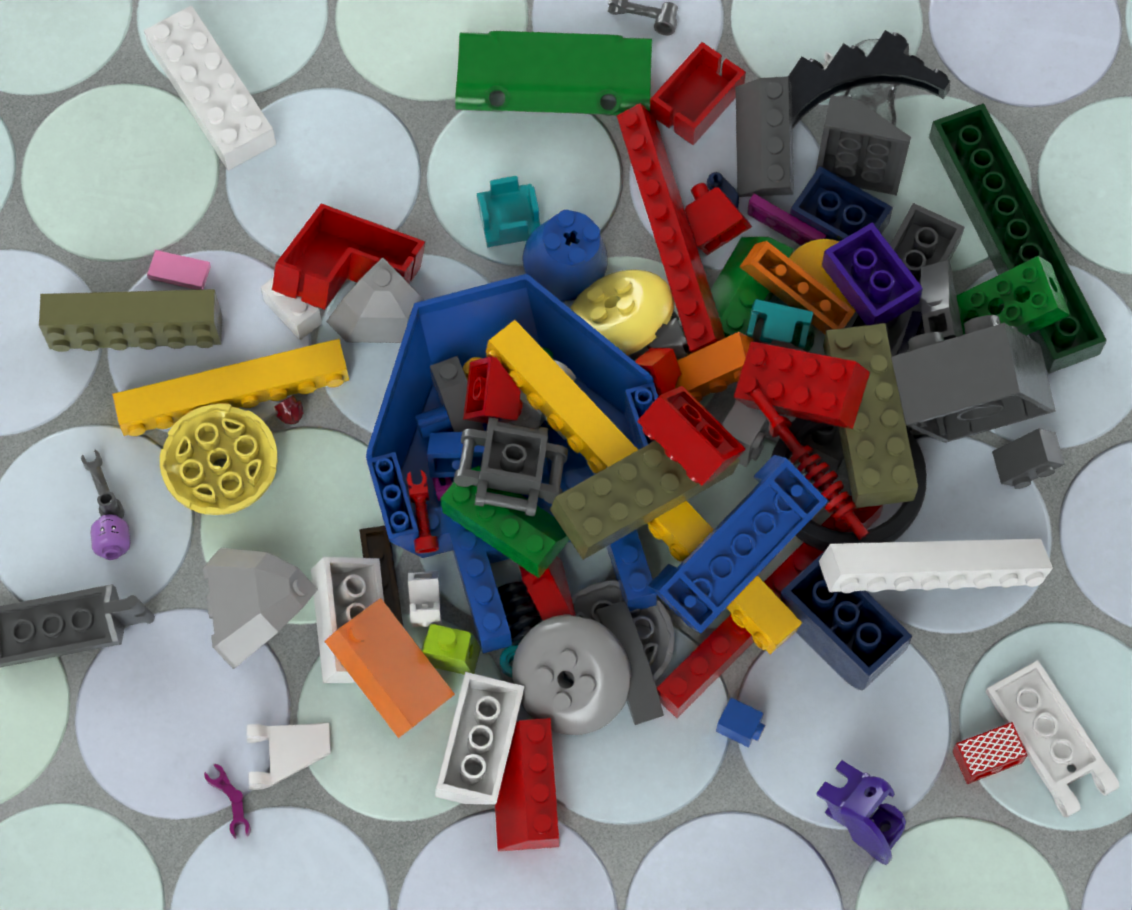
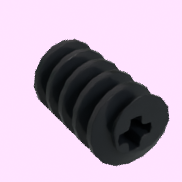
M511 582L497 589L510 629L511 638L513 639L511 641L512 646L519 645L523 637L536 624L542 621L540 615L533 616V613L538 610L535 604H529L533 600L530 594H526L528 590L523 582Z

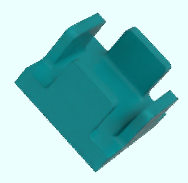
M517 176L491 180L490 191L477 193L487 248L527 241L531 233L540 226L534 186L532 187V184L519 186Z
M755 299L752 304L746 335L752 338L757 317L763 319L760 341L771 344L773 340L790 343L795 326L801 327L797 347L804 349L813 312Z

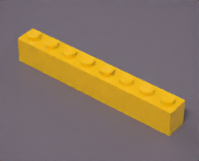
M335 339L114 393L112 396L123 436H139L147 430L170 428L184 415L203 406L231 404L235 408H253L261 402L269 400L281 401L289 395L312 393L317 388L326 386L338 387L344 382L349 381V376L340 340Z

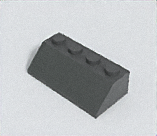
M789 77L759 78L735 87L737 192L739 197H752L753 194L758 196L794 195L792 85Z

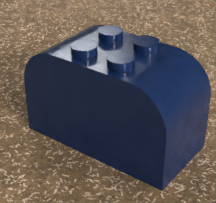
M823 552L781 591L780 600L802 622L796 633L848 684L858 690H864L908 649L912 635L867 591H854L851 593H843L842 591L829 592L819 564V560L824 554Z

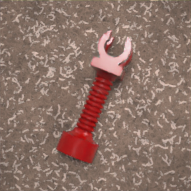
M422 470V482L420 484L412 483L411 471L407 475L411 503L415 504L416 518L418 519L417 525H419V537L414 540L415 553L420 554L439 550L438 537L432 536L430 533L428 510L426 507V501H430L427 476Z

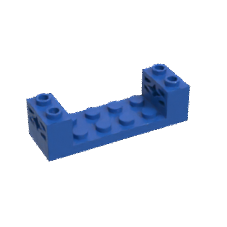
M773 455L753 476L759 482L755 488L678 567L668 564L648 585L690 628L700 634L828 502L787 458Z

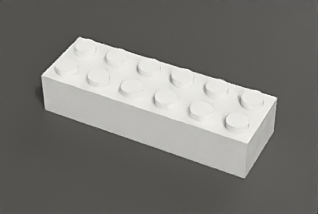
M192 5L143 30L150 51L228 171L276 145L272 126Z

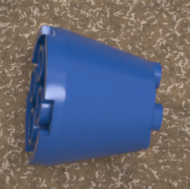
M567 209L560 211L531 233L524 247L522 261L525 273L530 275L561 302H565L566 300H575L581 292L605 276L608 255L600 235V229L593 220L585 214Z

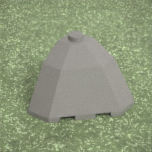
M382 257L341 300L326 322L346 342L401 343L414 303L424 301V299Z
M220 548L203 567L204 579H208L209 595L206 596L209 618L213 619L214 634L211 635L212 647L233 669L236 668L277 634L307 604L318 589L298 567L268 552Z

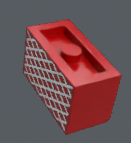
M1013 722L958 742L953 749L954 757L967 784L1022 764L1028 756Z

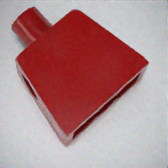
M699 183L692 187L691 193L695 201L685 207V212L696 245L706 255H709L752 227L750 222L719 187H715L710 191L705 183Z

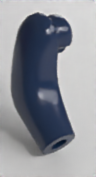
M711 173L707 179V187L710 190L719 187L734 205L739 208V194L721 173Z

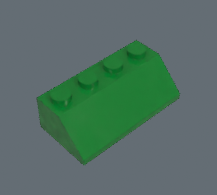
M769 236L741 237L711 288L725 337L737 332L746 335L752 304L755 299L770 302L774 295L740 268V265L754 245L768 241L788 258L793 254V248Z
M477 466L471 470L480 471V466ZM453 482L440 498L442 513L537 578L541 577L570 540L556 518L538 505L535 516L525 515L524 511L484 504L483 507L476 506L474 502L477 486L460 487ZM490 488L486 490L489 493L528 500L523 495Z

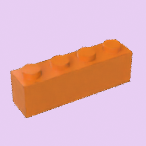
M768 241L755 244L740 265L741 269L789 307L812 311L811 324L823 334H826V330L845 328L856 312Z
M737 332L677 360L682 375L678 377L675 389L683 386L698 402L710 393H719L726 390L728 385L739 381L750 342H754L753 338Z

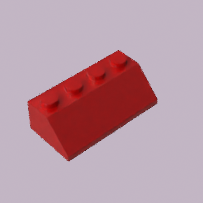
M551 718L516 721L497 803L495 804L498 851L559 847Z

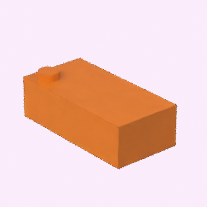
M381 598L337 629L324 641L398 738L455 695Z

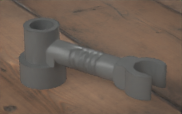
M628 0L608 1L609 7L607 12L611 14L630 13L654 18V30L657 33L668 36L675 32L678 6L672 2L663 3L660 9L628 2Z
M94 450L96 459L92 462H87L84 455H82L81 461L85 469L90 471L99 495L97 502L99 504L100 516L113 514L122 519L124 517L123 506L109 490L101 469L103 462L99 452Z

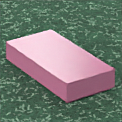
M155 250L147 276L151 280L203 290L211 265L208 261Z

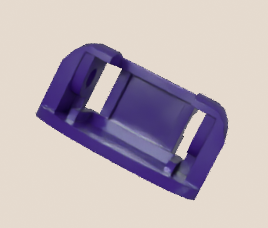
M841 760L835 769L848 779L847 784L842 788H837L824 782L816 795L826 801L828 808L825 814L845 826L855 843L881 864L887 865L892 860L891 849L901 837L906 825V820L899 809L887 803L881 804L888 795L892 798L894 797L893 788L884 779L870 776L866 772L863 773ZM878 807V810L874 813L872 817H870ZM885 824L891 826L886 832L880 830L881 826Z

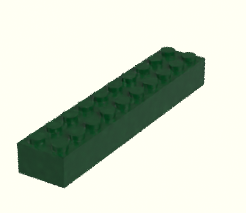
M982 103L933 121L929 139L997 274L1000 275L1037 256L1051 263L1070 315L1029 334L1030 339L1041 346L1048 374L1100 355L1107 340L985 104Z

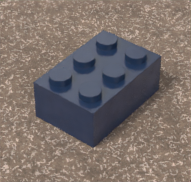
M819 166L791 207L790 214L825 234L826 239L840 242L870 223H873L882 234L890 222L893 207Z

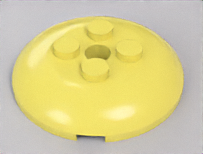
M622 270L608 274L595 281L577 296L570 309L628 356L641 350L657 338L655 335L662 324L667 325L674 310V298L669 285L660 276L644 270Z
M231 404L207 405L184 415L169 430L168 437L160 452V471L168 491L183 506L207 515L231 514L252 505L271 485L278 464L277 447L269 427L253 412L232 407ZM218 459L227 460L223 467L213 465Z

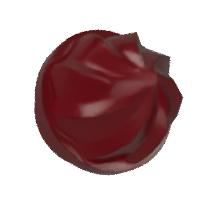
M294 395L274 406L277 411L276 417L285 424H296L302 418L301 400L297 401Z

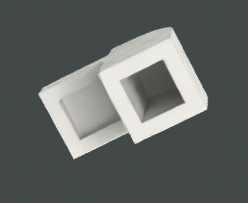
M438 571L408 573L410 623L412 627H427L430 624L442 625Z

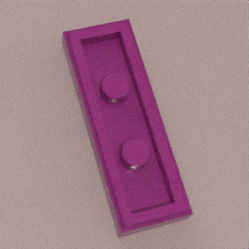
M753 194L750 198L747 210L749 216L800 246L813 240L826 239L825 234L760 196Z

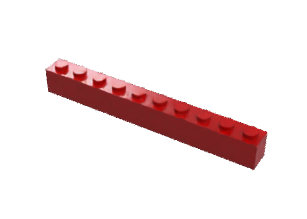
M640 103L617 115V119L689 350L694 353L726 337L655 116Z
M851 495L850 498L846 501V504H848V503H850V502L853 501V500H852V495ZM883 505L856 508L854 514L867 530L880 517ZM837 510L821 524L832 530L853 532L845 521H836L833 518ZM803 542L764 583L780 599L781 591L824 551ZM730 614L657 687L661 704L678 718L754 642L752 635L745 627H739L733 621Z

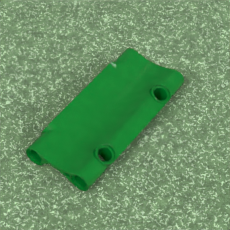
M520 31L460 32L455 109L617 116L641 103L650 112L652 39L623 38L621 35ZM502 92L505 95V102L501 106H493L490 103V97L493 93ZM610 95L615 98L616 106L612 110H605L600 105L601 99L604 96Z

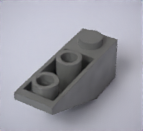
M946 260L921 267V286L923 288L921 312L925 333H943L944 340L962 336L963 330L950 261Z

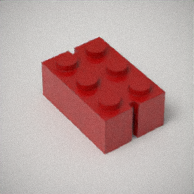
M703 42L697 46L650 98V113L655 116V119L668 128L674 125V132L692 145L701 138L736 98L735 87L745 84L746 71L727 58L722 64V75H719L722 55Z

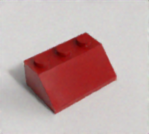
M683 386L659 395L637 421L643 427L645 435L652 440H656L664 448L667 457L678 462L686 470V475L693 482L699 483L701 486L713 481L746 450Z

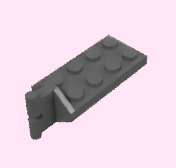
M113 584L0 606V668L121 645L125 626L140 623L150 624L154 621L155 616L134 595L119 600L117 589Z

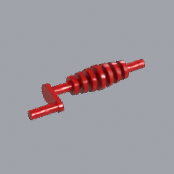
M759 388L754 390L749 396L771 423L770 435L773 438L780 436L792 452L791 463L796 465L800 462L797 469L802 475L807 472L804 477L810 483L815 482L813 486L819 492L822 491L821 494L830 501L824 507L828 513L837 510L833 518L836 521H845L859 540L865 538L869 532L854 514L856 509L854 501L846 504V501L850 498L848 491L839 494L844 488V484L841 480L832 484L838 477L837 473L833 470L825 474L830 466L826 462L817 466L822 458L817 453L809 456L813 449L809 445L802 446L789 430L792 424L789 418L780 416Z

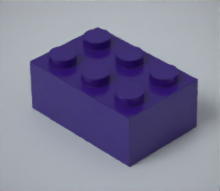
M873 223L868 224L824 251L823 269L866 325L886 324L919 304L923 291L922 286Z

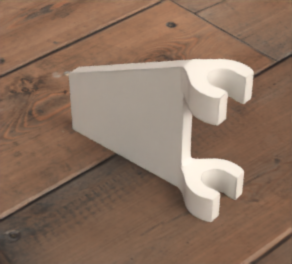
M329 723L280 726L247 725V743L269 741L270 773L249 772V790L271 787L330 755Z

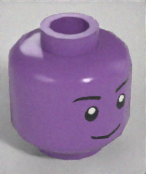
M107 514L99 517L92 524L90 531L91 545L96 555L107 560H115L130 549L129 526L125 520L117 515Z

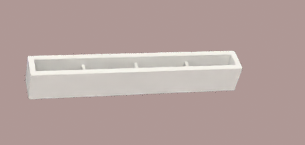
M1041 539L830 544L819 560L829 592L842 591L843 593L854 591L878 592L881 590L905 591L908 589L932 590L935 588H950L954 590L962 587L982 589L992 586L1009 588L1023 585L1035 587L1043 583L1044 579L1053 569Z

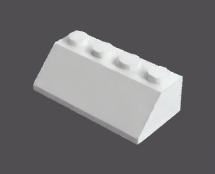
M323 557L311 569L312 583L318 589L314 594L322 679L323 683H354L353 678L324 641L381 598L384 601L379 558Z
M465 672L436 786L435 797L462 804L497 803L525 686Z

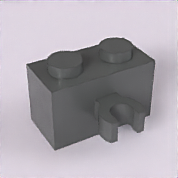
M1039 428L992 451L1001 484L1014 486L1015 489L1025 488L1031 485L1032 480L1038 477L1050 476L1055 473V469L1065 465L1056 432Z

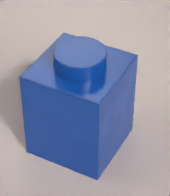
M730 698L717 723L716 732L749 748L753 739L759 741L766 725L761 723L764 713L734 698Z

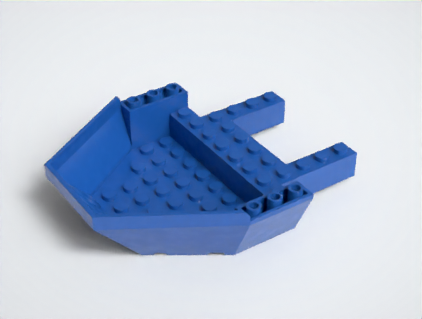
M527 273L414 303L366 452L368 468L389 542L421 558L453 551L483 654L512 646L510 629L490 566L492 563L510 558L442 513L441 500L438 501L433 480L429 476L427 461L429 437L422 439L414 417L442 406L432 382L430 365L457 356L463 369L464 364L471 358H486L488 341L512 321L516 320L541 348H549L552 351L553 360L563 363L574 373L576 377L574 382L638 450L655 441L645 435L643 427L637 422L658 398L652 376ZM545 420L540 427L548 428L549 444L560 445L568 450V458L563 465L560 487L565 492L596 473L590 469L586 458L580 452L576 453L568 445L567 439L564 440ZM482 423V424H483V427H484V430L486 431V430H487V424H486V423ZM452 429L443 432H452ZM550 458L548 474H542L541 483L549 484L552 464ZM422 470L427 476L430 501H426V507L428 510L430 533L432 536L438 537L439 550L420 554L415 553L414 540L419 537V525H417L418 519L416 518L415 504L411 503L407 475L411 471L412 483L417 485L422 482ZM444 477L438 478L440 486L446 485ZM450 477V478H451V482L453 483V482H454V477ZM538 498L537 505L554 516L550 511L552 504L546 502L544 498ZM634 530L607 546L622 597L629 611L642 610L657 604V594L648 586L653 580L637 530Z

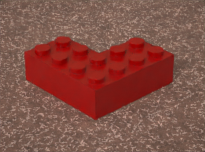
M321 203L276 262L272 290L294 299L298 296L302 297V302L325 310L347 279L357 283L382 257L410 283L421 268L426 241Z

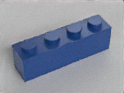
M462 432L430 433L427 449L430 478L454 477L456 470L459 469L463 447L461 443ZM475 446L471 469L477 466L481 467L484 446ZM549 458L544 459L542 474H548Z

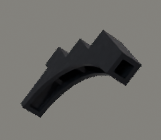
M885 30L867 57L864 51L857 46L852 45L849 47L844 43L825 70L823 65L812 58L807 60L801 56L788 75L792 85V128L797 125L803 116L819 103L830 98L831 95H836L858 86L881 83L906 85L925 90L944 99L950 91V80L942 71L938 69L933 71L924 66L925 64L920 58L914 55L907 56L909 54L907 40L899 33L893 32L891 34Z

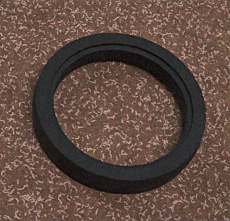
M796 418L792 421L789 430L801 443L802 440L815 431L835 425ZM906 427L918 483V490L914 501L903 502L890 519L877 527L868 529L869 534L862 540H859L853 532L832 530L813 520H810L795 536L809 546L826 551L830 544L894 542L903 535L913 523L922 507L926 492L927 476L923 453L909 429ZM779 438L771 457L776 455L789 460L792 452L783 440Z

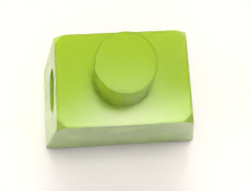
M430 624L421 651L434 668L465 675V672L475 674L481 647L470 632Z

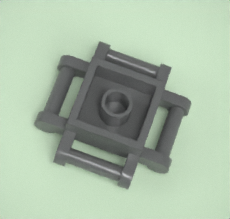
M489 417L486 431L475 429L463 430L461 435V443L463 444L459 469L456 470L454 475V483L460 487L477 486L474 502L476 506L483 507L484 504L524 511L525 515L535 516L538 498H544L546 502L552 504L554 498L563 493L560 487L563 465L567 461L568 450L563 446L547 443L548 428L539 426V429L498 422V418ZM477 445L484 446L480 471L471 470L474 449ZM545 458H550L552 461L549 484L541 483ZM490 488L528 495V500L489 493L486 490Z

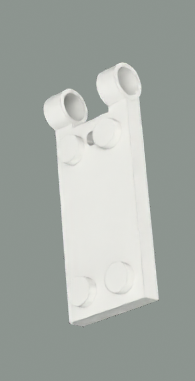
M1038 660L986 689V694L1006 724L1013 722L1026 750L1028 759L1054 797V802L1064 817L1067 818L1081 810L1078 799L1068 785L1085 775L1092 774L1097 789L1104 796L1119 788V782L1115 774L1108 767ZM1067 766H1074L1075 772H1069Z

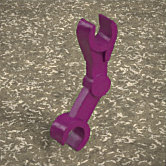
M213 764L215 769L220 772L219 778L213 780L209 778L206 772L204 776L208 784L224 792L231 801L233 821L230 823V832L236 839L235 828L237 825L243 824L246 826L245 832L248 837L251 833V827L244 817L243 794L230 783L224 769L218 764Z

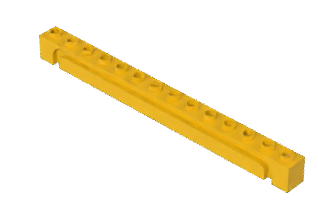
M516 320L512 321L488 341L486 348L487 357L493 356L498 358L517 387L527 396L529 404L534 409L540 410L547 417L548 424L567 438V443L576 453L580 452L586 458L588 466L594 473L597 474L638 451L631 441ZM687 501L647 523L651 534L659 540L662 539L669 547L671 555L680 562H683L714 530ZM758 576L726 607L730 611L733 621L739 627H745L752 635L754 643L760 649L766 650L770 655L788 640L802 624Z

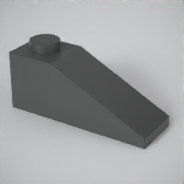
M456 356L430 365L432 382L442 406L444 405L447 411L452 432H463L465 429L485 431L482 423L463 420L468 381L458 357Z

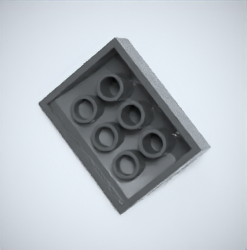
M831 95L816 171L821 166L858 188L897 196L911 136L861 101L844 95Z

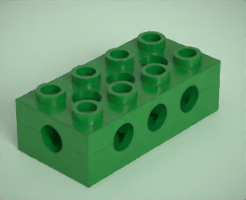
M1040 256L956 296L963 335L966 334L964 323L981 316L997 315L1001 323L1015 326L1020 333L1027 336L1070 315L1051 263Z

